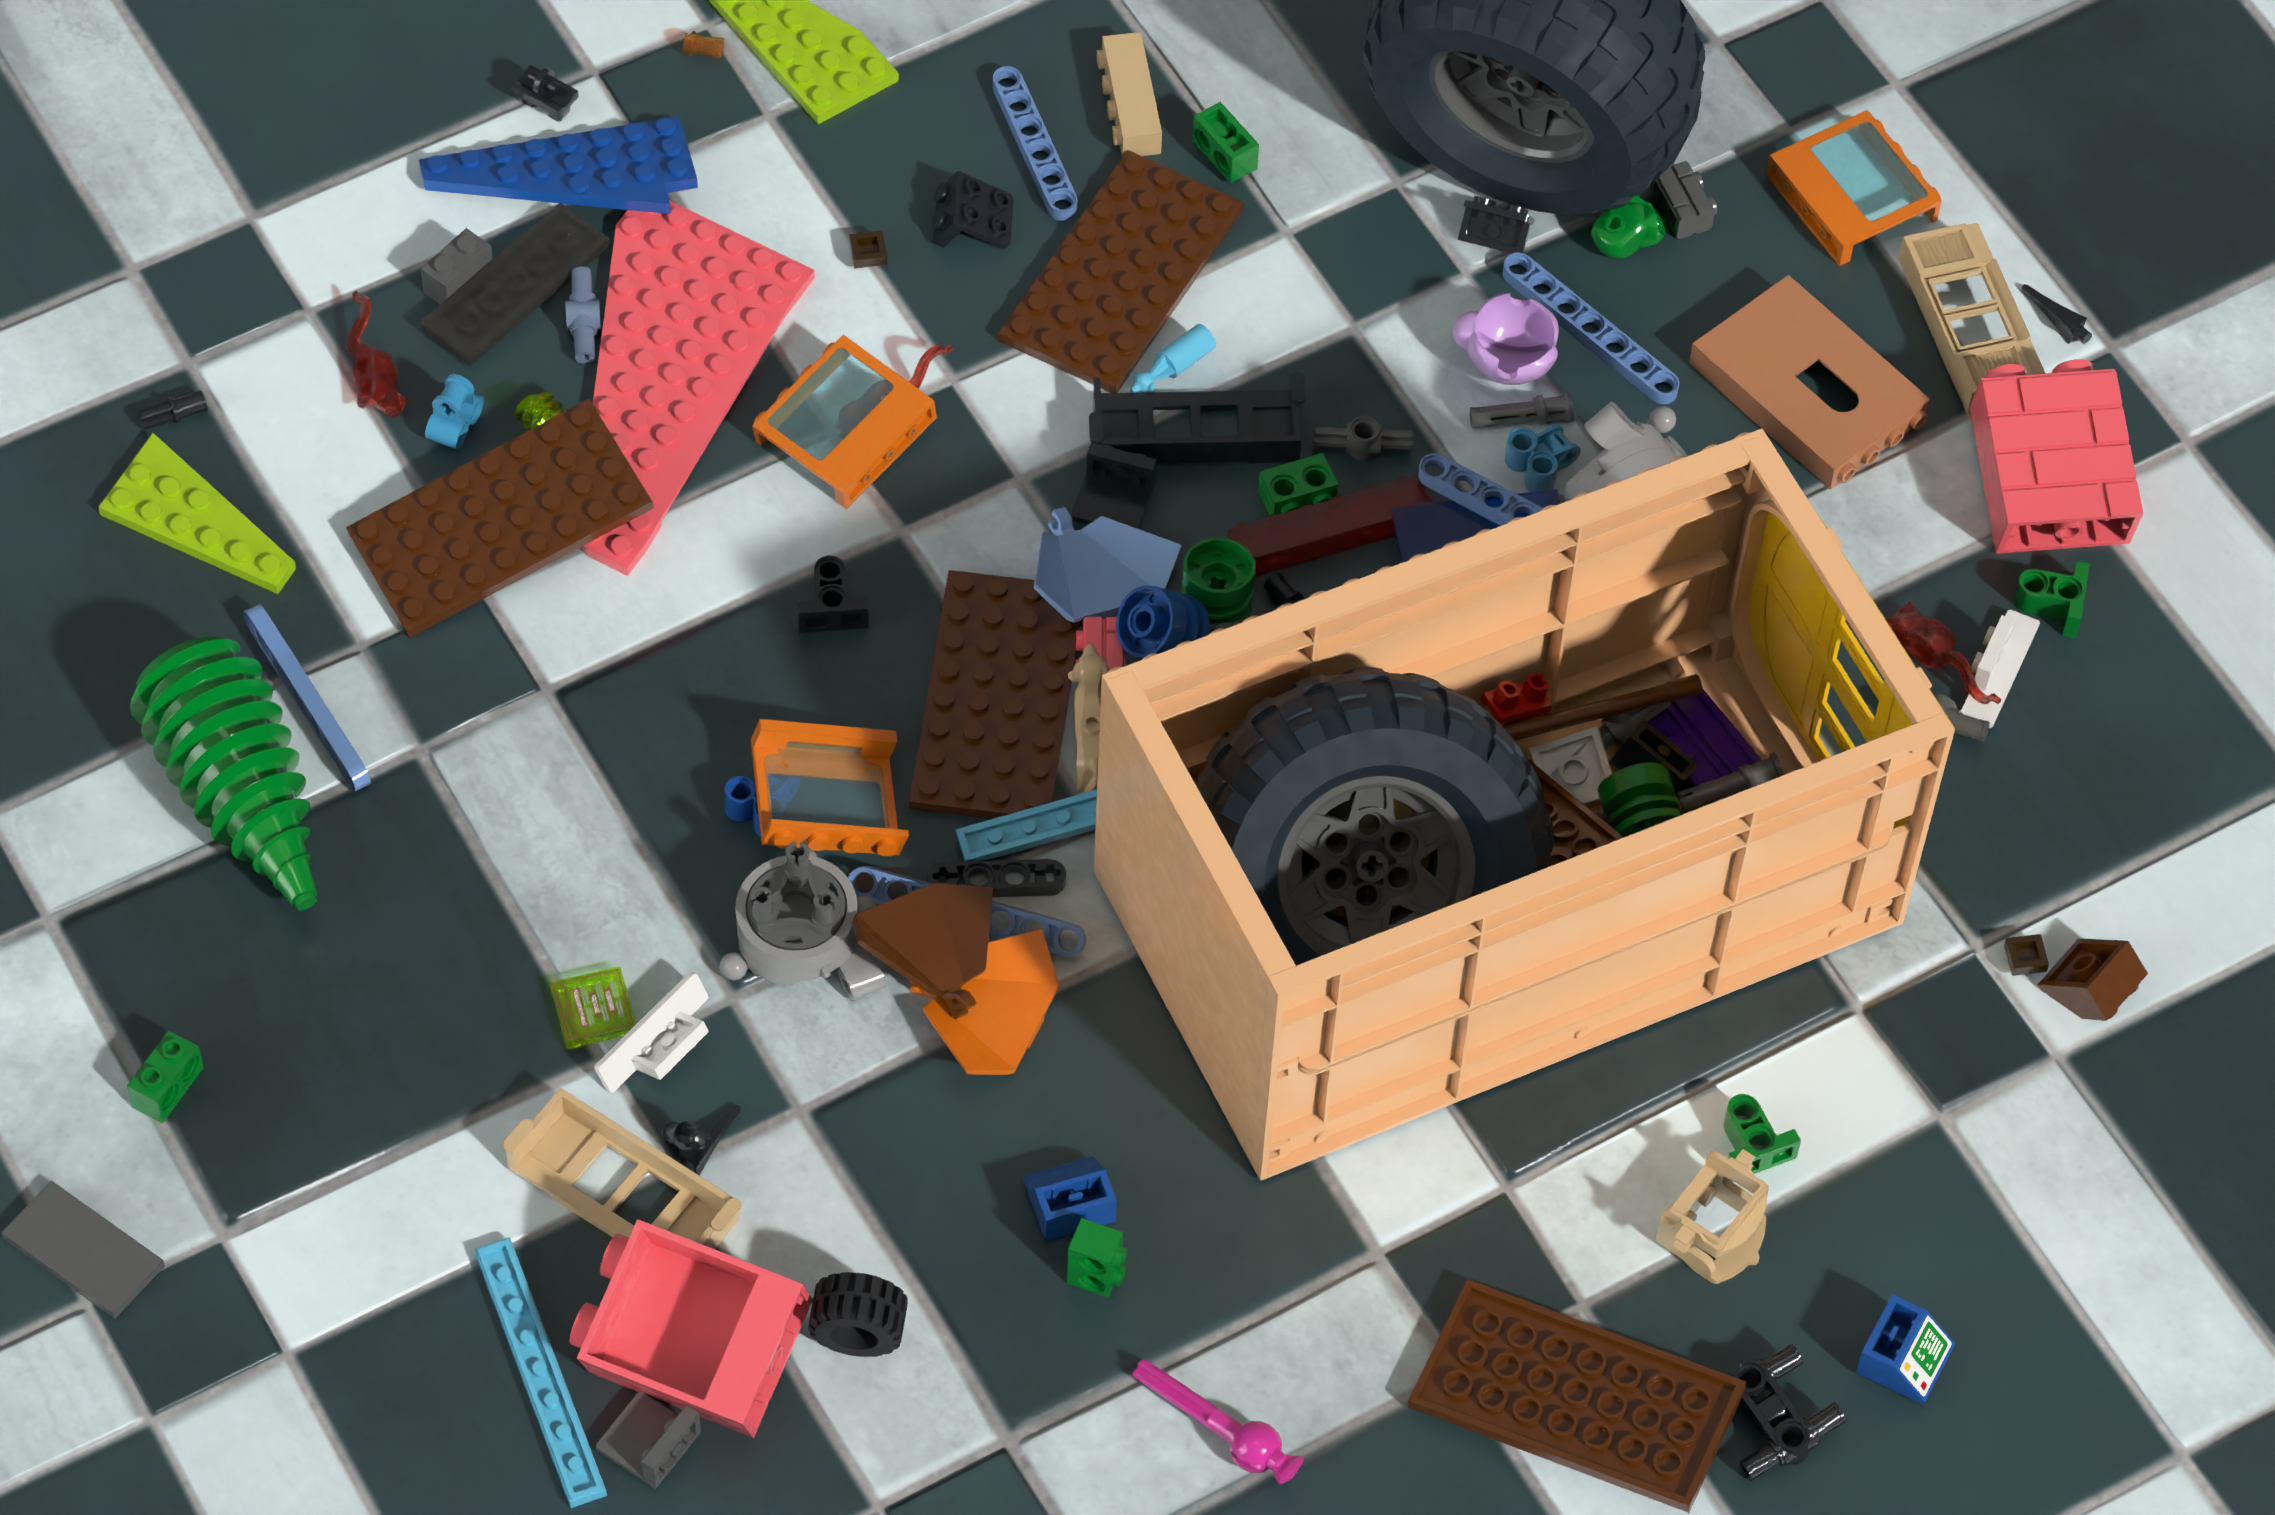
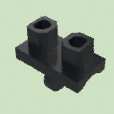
M529 65L523 76L511 85V92L520 96L522 103L530 107H540L549 113V117L558 122L562 121L570 112V106L579 97L578 90L556 79L555 72L547 67L539 70Z

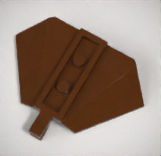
M934 883L857 913L853 917L852 922L857 944L929 993L933 1000L942 997L954 1019L961 1018L967 1015L968 1009L974 1007L977 1003L971 993L967 990H961V987L986 970L993 887Z

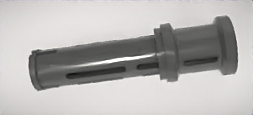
M1565 392L1564 396L1549 398L1536 395V397H1533V401L1470 407L1472 429L1535 421L1540 426L1545 425L1547 421L1566 419L1568 423L1574 422V405L1571 392Z
M1773 752L1769 754L1767 759L1750 765L1746 762L1738 767V771L1689 789L1676 792V798L1684 814L1698 807L1719 801L1783 776L1784 772L1779 758Z

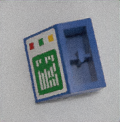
M1892 1294L1861 1353L1856 1373L1924 1405L1955 1346V1342L1926 1309Z

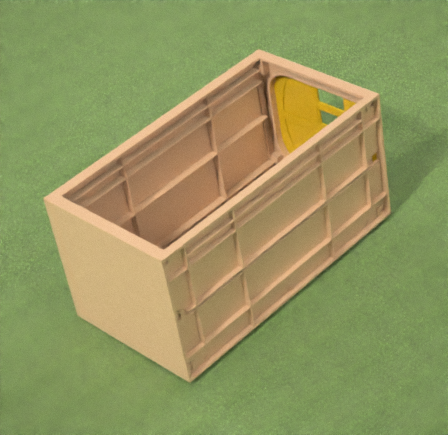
M1763 428L1751 433H1741L1734 439L1719 445H1709L1702 451L1690 456L1677 457L1670 463L1655 469H1645L1638 475L1623 481H1613L1596 491L1580 493L1572 500L1564 503L1548 505L1540 512L1524 518L1516 517L1507 524L1497 528L1481 530L1475 536L1465 540L1449 542L1441 549L1433 552L1417 554L1408 561L1398 565L1382 567L1374 574L1360 579H1350L1342 586L1328 591H1318L1309 598L1299 602L1283 604L1275 611L1261 616H1251L1242 623L1232 627L1216 629L1208 636L1194 641H1184L1175 648L1160 654H1149L1141 661L1125 667L1117 666L1102 675L1094 873L1260 1181L1903 924L1955 728L1931 692L1930 687H1932V684L1921 667H1915L1841 551L1842 543L1831 527L1827 528ZM1846 620L1848 621V623H1849V625L1851 626V628L1853 629L1854 633L1856 634V636H1857L1858 639L1860 640L1861 644L1863 645V647H1864L1865 650L1867 651L1868 655L1870 656V658H1871L1872 661L1874 662L1875 666L1877 667V669H1878L1879 672L1881 673L1882 677L1884 678V682H1883V680L1881 679V677H1880V675L1878 674V672L1876 671V669L1874 668V666H1873V664L1871 663V661L1869 660V658L1867 657L1866 653L1864 652V650H1863L1862 647L1860 646V644H1859V642L1857 641V639L1855 638L1854 634L1852 633V631H1851L1850 628L1848 627L1847 623L1845 622ZM1840 642L1843 643L1879 700L1875 718L1837 659ZM1357 668H1382L1383 671L1389 673H1415L1438 681L1441 685L1473 699L1493 718L1491 709L1480 700L1484 692L1496 690L1500 682L1509 680L1519 684L1525 682L1528 675L1539 673L1549 685L1546 695L1553 706L1550 712L1524 718V720L1665 684L1670 680L1697 674L1701 679L1705 692L1762 760L1767 759L1770 753L1775 752L1784 772L1783 776L1696 810L1688 811L1681 816L1297 966L1194 783L1196 777L1200 776L1207 764L1206 757L1214 744L1226 731L1230 733L1237 724L1247 717L1245 712L1267 696L1272 699L1292 689L1293 683L1320 674H1324L1326 677L1341 675L1344 671ZM1830 685L1867 743L1857 747L1854 746L1827 703ZM1602 718L1515 742L1521 748L1527 760H1531L1534 763L1530 748L1595 726L1600 729L1603 727L1601 724ZM1822 720L1839 745L1842 753L1831 756L1819 738ZM1615 744L1606 749L1609 761L1620 748ZM1610 764L1613 773L1618 771V769ZM1600 801L1585 805L1592 812L1604 813ZM1430 854L1420 861V864L1426 869L1428 868ZM1302 858L1301 868L1312 870L1316 861ZM1366 888L1365 891L1367 896L1369 895V889ZM1393 905L1391 911L1399 907V905ZM1344 906L1333 909V914L1346 918Z

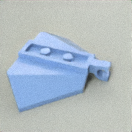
M1065 507L1053 510L1052 516L1055 520L1049 521L1048 524L1053 534L1045 531L1042 533L1034 589L1066 620L1074 623L1083 620L1085 617L1098 616L1103 619L1115 617L1124 598L1133 589L1143 585L1166 588L1181 544L1103 516L1083 529L1075 531L1072 527L1071 516Z

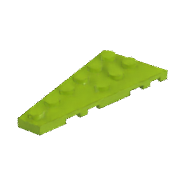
M152 433L98 507L100 515L276 594H279L296 570L295 561L154 433Z

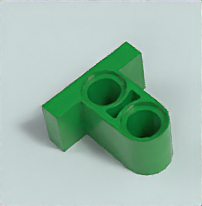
M2076 561L2072 576L2039 569L2025 570L2021 573L2014 595L2015 606L2020 611L2028 614L2065 620L2062 636L2076 638L2082 619L2090 563Z
M1738 1094L1730 1099L1723 1127L1735 1151L1730 1152L1728 1158L1732 1157L1735 1159L1743 1149L1754 1155L1755 1159L1751 1163L1754 1165L1751 1169L1753 1174L1797 1158L1801 1139L1795 1129L1776 1135L1760 1104L1754 1097L1747 1094ZM1735 1115H1744L1748 1119H1739ZM1752 1145H1761L1765 1149H1756Z

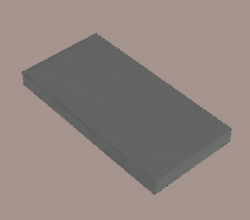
M52 1180L1 1232L2 1238L114 1319L165 1267L163 1259Z

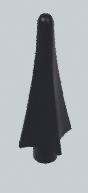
M2027 284L2022 286L2024 293L2044 312L2068 344L2075 338L2082 344H2086L2091 339L2092 333L2084 328L2087 317L2056 303Z
M733 1106L707 1130L710 1139L705 1140L704 1148L679 1150L678 1153L681 1159L679 1163L700 1176L720 1139L739 1114L740 1106Z

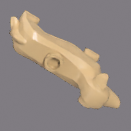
M1093 644L1086 645L1073 671L1068 673V678L1072 682H1079V686L1074 691L1073 706L1077 744L1076 792L1085 793L1097 788L1102 675L1110 671L1108 664L1104 662Z

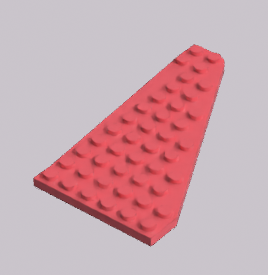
M670 201L671 213L627 210L616 224L593 397L595 409L654 505V508L580 547L587 556L626 576L630 574L648 550L662 526V520L782 321L815 279V270Z

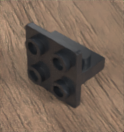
M1474 196L1473 202L1465 200L1464 207L1466 208L1458 240L1508 253H1524L1530 226L1533 225L1535 219L1528 216V209L1511 204H1506L1505 210L1496 208L1497 202L1479 196Z

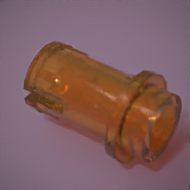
M692 31L691 34L685 33L683 52L688 53L689 57L697 54L722 59L725 38L702 36L696 34V31Z

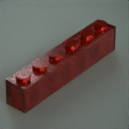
M1418 475L1409 478L1401 477L1388 484L1377 487L1370 486L1360 492L1346 496L1338 495L1325 502L1301 506L1294 511L1272 514L1266 519L1252 523L1238 524L1234 528L1228 529L1227 538L1241 543L1250 550L1256 561L1255 577L1433 526L1435 505L1426 486L1420 482Z

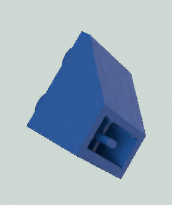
M1093 1156L1023 1175V1181L1045 1241L1075 1233L1081 1218L1101 1225L1116 1222L1117 1199L1105 1168Z

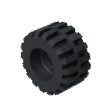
M853 1272L830 1274L828 1277L821 1278L819 1283H816L808 1331H810V1336L817 1340V1343L842 1354L858 1357L882 1356V1354H890L893 1350L899 1348L902 1340L908 1305L907 1295L903 1294L904 1291L900 1287L895 1286L894 1283L874 1275Z

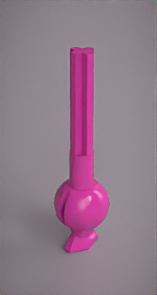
M1142 1359L1138 1363V1368L1133 1372V1377L1231 1443V1456L1241 1469L1249 1473H1263L1270 1469L1273 1471L1278 1484L1281 1485L1292 1479L1303 1464V1457L1286 1455L1281 1451L1282 1441L1280 1435L1270 1424L1262 1421H1250L1243 1425L1150 1361Z

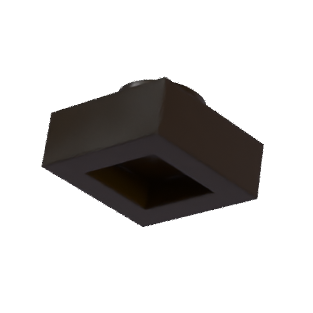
M882 230L849 234L854 269L887 265V252Z
M2041 934L2006 938L2004 948L2012 976L2047 972L2049 962Z

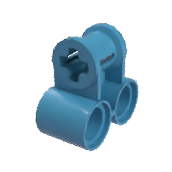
M450 374L445 380L443 392L441 395L436 396L432 402L433 413L426 426L425 438L459 450L466 440L469 425H474L481 414L484 399L482 396L474 394V386L468 379L461 375Z
M1553 424L1537 435L1530 429L1517 428L1512 430L1507 437L1505 463L1513 471H1526L1525 486L1532 494H1549L1554 489L1557 471L1571 465L1580 455L1581 448L1577 444H1572L1563 434L1564 429L1559 424Z

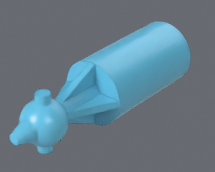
M1196 324L1156 354V359L1149 372H1140L1133 375L1134 384L1130 391L1132 393L1153 391L1156 387L1154 385L1155 380L1167 377L1176 378L1216 348V342L1212 333L1204 325Z

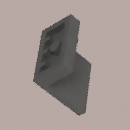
M638 1392L597 1442L596 1451L656 1489L701 1433L699 1412L686 1405L678 1415L645 1393Z

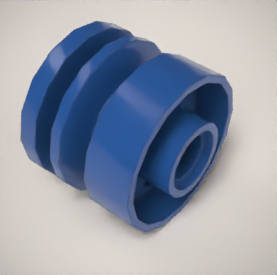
M1149 585L1133 589L1124 598L1116 619L1117 638L1126 652L1138 658H1144L1153 653L1160 654L1175 648L1184 641H1194L1208 636L1210 629L1208 612L1199 599L1190 594Z

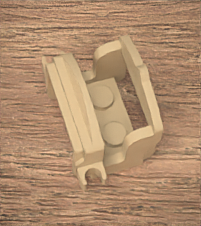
M1744 1149L1735 1159L1732 1157L1726 1158L1718 1152L1711 1151L1702 1169L1672 1207H1667L1659 1220L1655 1240L1665 1249L1684 1260L1694 1272L1713 1284H1719L1733 1278L1748 1265H1757L1760 1258L1758 1252L1765 1235L1766 1216L1764 1213L1769 1186L1753 1174L1751 1169L1754 1165L1751 1163L1755 1156ZM1738 1185L1742 1186L1743 1188H1745V1189L1748 1190L1749 1192L1745 1191L1744 1189H1742V1188L1739 1187ZM1714 1197L1739 1212L1720 1238L1695 1222L1697 1217L1695 1212L1701 1205L1707 1207ZM1708 1254L1715 1257L1716 1259L1713 1260Z

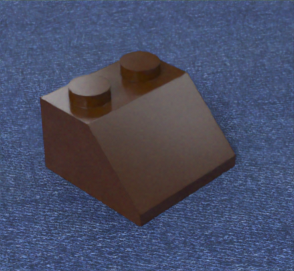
M2078 938L2037 985L2042 992L2081 1019L2107 1021L2117 1013L2118 1008L2127 997L2138 989V985L2148 975V972L2129 941Z

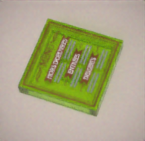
M620 966L549 982L566 1050L623 1037L636 1025Z

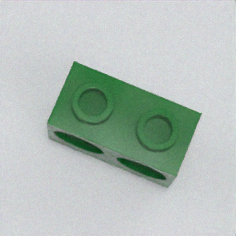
M1221 101L1194 115L1192 141L1230 183L1257 170L1258 142Z
M1321 453L1260 471L1258 492L1272 522L1275 523L1281 520H1292L1301 514L1311 511H1322L1337 504L1338 482L1324 454Z
M168 1030L127 1085L132 1108L163 1123L204 1068L199 1046Z
M1081 1218L1068 1248L1067 1284L1109 1298L1113 1286L1120 1287L1126 1272V1266L1123 1265L1127 1255V1248L1123 1247L1124 1232Z

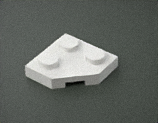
M1597 726L1530 748L1534 764L1584 805H1589L1600 801L1597 788L1613 772L1600 730Z

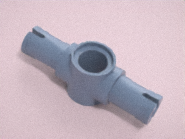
M580 266L573 268L571 272L572 294L569 296V301H565L567 331H570L574 337L575 360L578 363L587 364L595 360L594 336L597 334V329H601L599 299H596L595 294L592 293L590 268Z

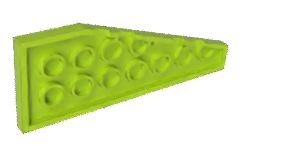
M708 0L818 125L899 81L898 71L862 31L808 0Z

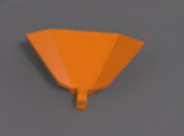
M1038 929L988 943L986 970L961 987V990L969 991L977 1002L974 1007L968 1009L967 1015L961 1018L954 1019L942 997L933 1000L929 993L914 983L911 985L910 991L931 999L923 1008V1013L966 1074L1009 1075L1015 1073L1027 1048H1030L1044 1021V1015L1059 989V982L1043 930Z

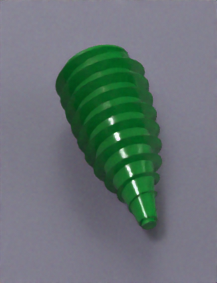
M206 636L181 643L155 658L142 671L136 683V690L131 698V715L137 723L142 725L143 738L153 746V754L156 760L166 767L168 780L176 787H179L182 801L194 808L196 820L201 825L211 828L213 839L219 844L231 846L232 855L238 860L253 862L254 871L260 875L267 876L273 882L274 888L283 894L291 906L296 907L299 911L306 910L317 901V891L309 865L311 855L306 853L304 843L311 831L308 827H301L300 821L309 812L310 803L305 799L297 798L306 785V778L301 773L293 772L299 763L300 757L295 749L287 747L291 740V731L285 725L279 724L282 718V709L278 704L270 701L273 694L272 686L267 681L261 679L263 669L259 661L239 656L241 651L240 645L234 640L221 636Z

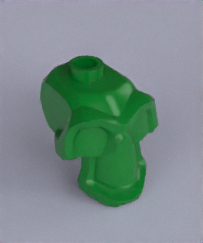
M1634 196L1623 207L1605 210L1594 223L1591 235L1594 244L1602 253L1611 258L1622 259L1631 256L1640 248L1659 243L1665 235L1667 222L1665 216L1658 210L1653 209L1650 202H1645L1640 197Z

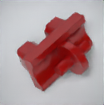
M1539 673L1528 675L1526 681L1519 684L1509 680L1500 682L1496 690L1484 692L1480 699L1484 705L1491 709L1494 719L1500 724L1505 725L1550 712L1553 706L1546 695L1549 685Z

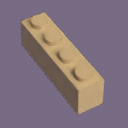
M1137 32L1102 36V50H1097V64L1099 70L1104 69L1105 75H1102L1104 95H1110V100L1107 101V112L1109 120H1115L1116 126H1112L1114 146L1120 145L1122 158L1127 150L1141 156L1161 154L1162 130L1142 34Z

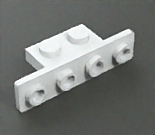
M2008 610L2005 616L2001 615L1996 627H1989L1983 641V645L1987 646L1984 654L1977 652L1971 667V671L1975 672L1976 675L1961 714L1989 721V728L1994 726L2038 630L2039 620L2013 610Z
M689 972L595 1064L594 1069L607 1091L615 1092L636 1070L661 1080L709 1032L704 1021L691 1016L708 999V994L696 973Z

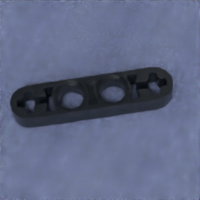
M1052 859L940 862L931 866L927 873V882L932 884L940 883L939 876H946L947 884L958 885V875H963V885L978 886L969 881L970 876L976 873L984 874L989 880L980 886L993 887V897L1052 896L1062 892L1066 884L1065 867L1059 861ZM1017 872L1024 877V880L1020 884L1013 885L1009 884L1004 878L1009 873ZM1031 873H1035V883H1030ZM1047 873H1053V882L1047 881Z

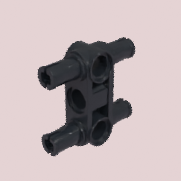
M1790 1344L1765 1361L1763 1359L1744 1361L1730 1375L1743 1381L1753 1378L1759 1382L1756 1387H1746L1738 1405L1766 1442L1764 1447L1742 1459L1739 1463L1742 1471L1750 1481L1755 1480L1778 1464L1780 1466H1787L1803 1462L1808 1457L1809 1452L1818 1447L1821 1437L1846 1423L1845 1415L1835 1402L1809 1419L1802 1418L1778 1385L1777 1380L1803 1364V1359L1793 1344ZM1789 1437H1797L1802 1443L1796 1447H1790L1783 1441Z

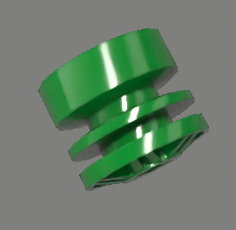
M1213 537L1205 539L1189 548L1184 557L1181 593L1193 595L1203 603L1208 612L1209 630L1226 629L1240 624L1247 619L1252 610L1256 561L1250 550L1241 543L1228 538Z
M1651 762L1625 767L1609 775L1597 788L1604 815L1609 818L1608 825L1623 837L1683 815L1680 810L1679 801L1674 798L1675 788L1669 770L1663 764Z

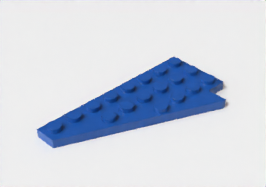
M679 116L419 159L424 187L428 191L667 214L671 213L667 193L698 188L696 172Z

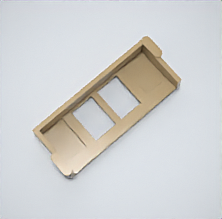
M1964 223L1903 236L1898 258L1966 411V417L1969 420H1972L1970 406L1980 379L1986 378L1987 372L1991 369L2006 364H2019L2026 368L2027 375L2046 374L2030 340V333L1978 223L1968 225ZM1982 275L1992 300L1947 310L1944 309L1934 285ZM1998 311L2009 336L1965 346L1960 345L1950 321Z
M562 1088L555 1093L533 1120L523 1119L503 1142V1147L507 1153L508 1169L552 1196L553 1200L611 1237L617 1233L630 1237L634 1225L614 1212L647 1173H650L678 1191L676 1196L651 1225L716 1249L739 1221V1211L742 1205L738 1198H733ZM608 1146L637 1166L608 1201L601 1205L573 1187V1185Z

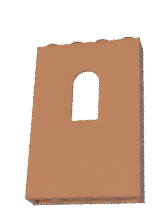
M1790 275L1784 277L1692 343L1689 364L1759 427L1763 428L1768 435L1829 489H1832L1840 482L1846 483L1849 481L1857 469L1864 464H1872L1878 458L1880 452L1889 446L1891 448L1895 447L1906 433L1912 429H1919L1928 419L1927 412L1931 399ZM1816 361H1819L1855 392L1859 403L1855 409L1849 412L1835 411L1796 376Z

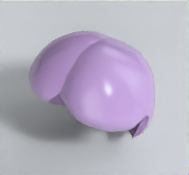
M1511 292L1489 298L1477 311L1462 314L1454 323L1453 337L1460 347L1468 351L1471 361L1483 375L1499 384L1520 385L1542 377L1554 365L1558 356L1556 343L1559 327L1556 317L1542 304L1533 299H1514L1510 296Z

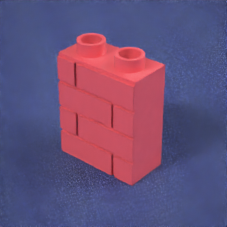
M2074 359L2058 364L2054 367L2052 373L2027 375L2026 368L2019 364L2001 365L1987 372L1986 378L1980 379L1970 406V413L1995 553L2130 544L2143 516V509L2115 369L2094 370L2093 364L2090 361Z
M637 1219L630 1237L617 1233L606 1248L600 1266V1275L611 1280L600 1306L586 1302L574 1321L570 1334V1344L581 1348L577 1359L589 1373L636 1392H643L651 1398L681 1410L688 1405L698 1411L701 1418L754 1438L813 1302L812 1297L802 1283Z

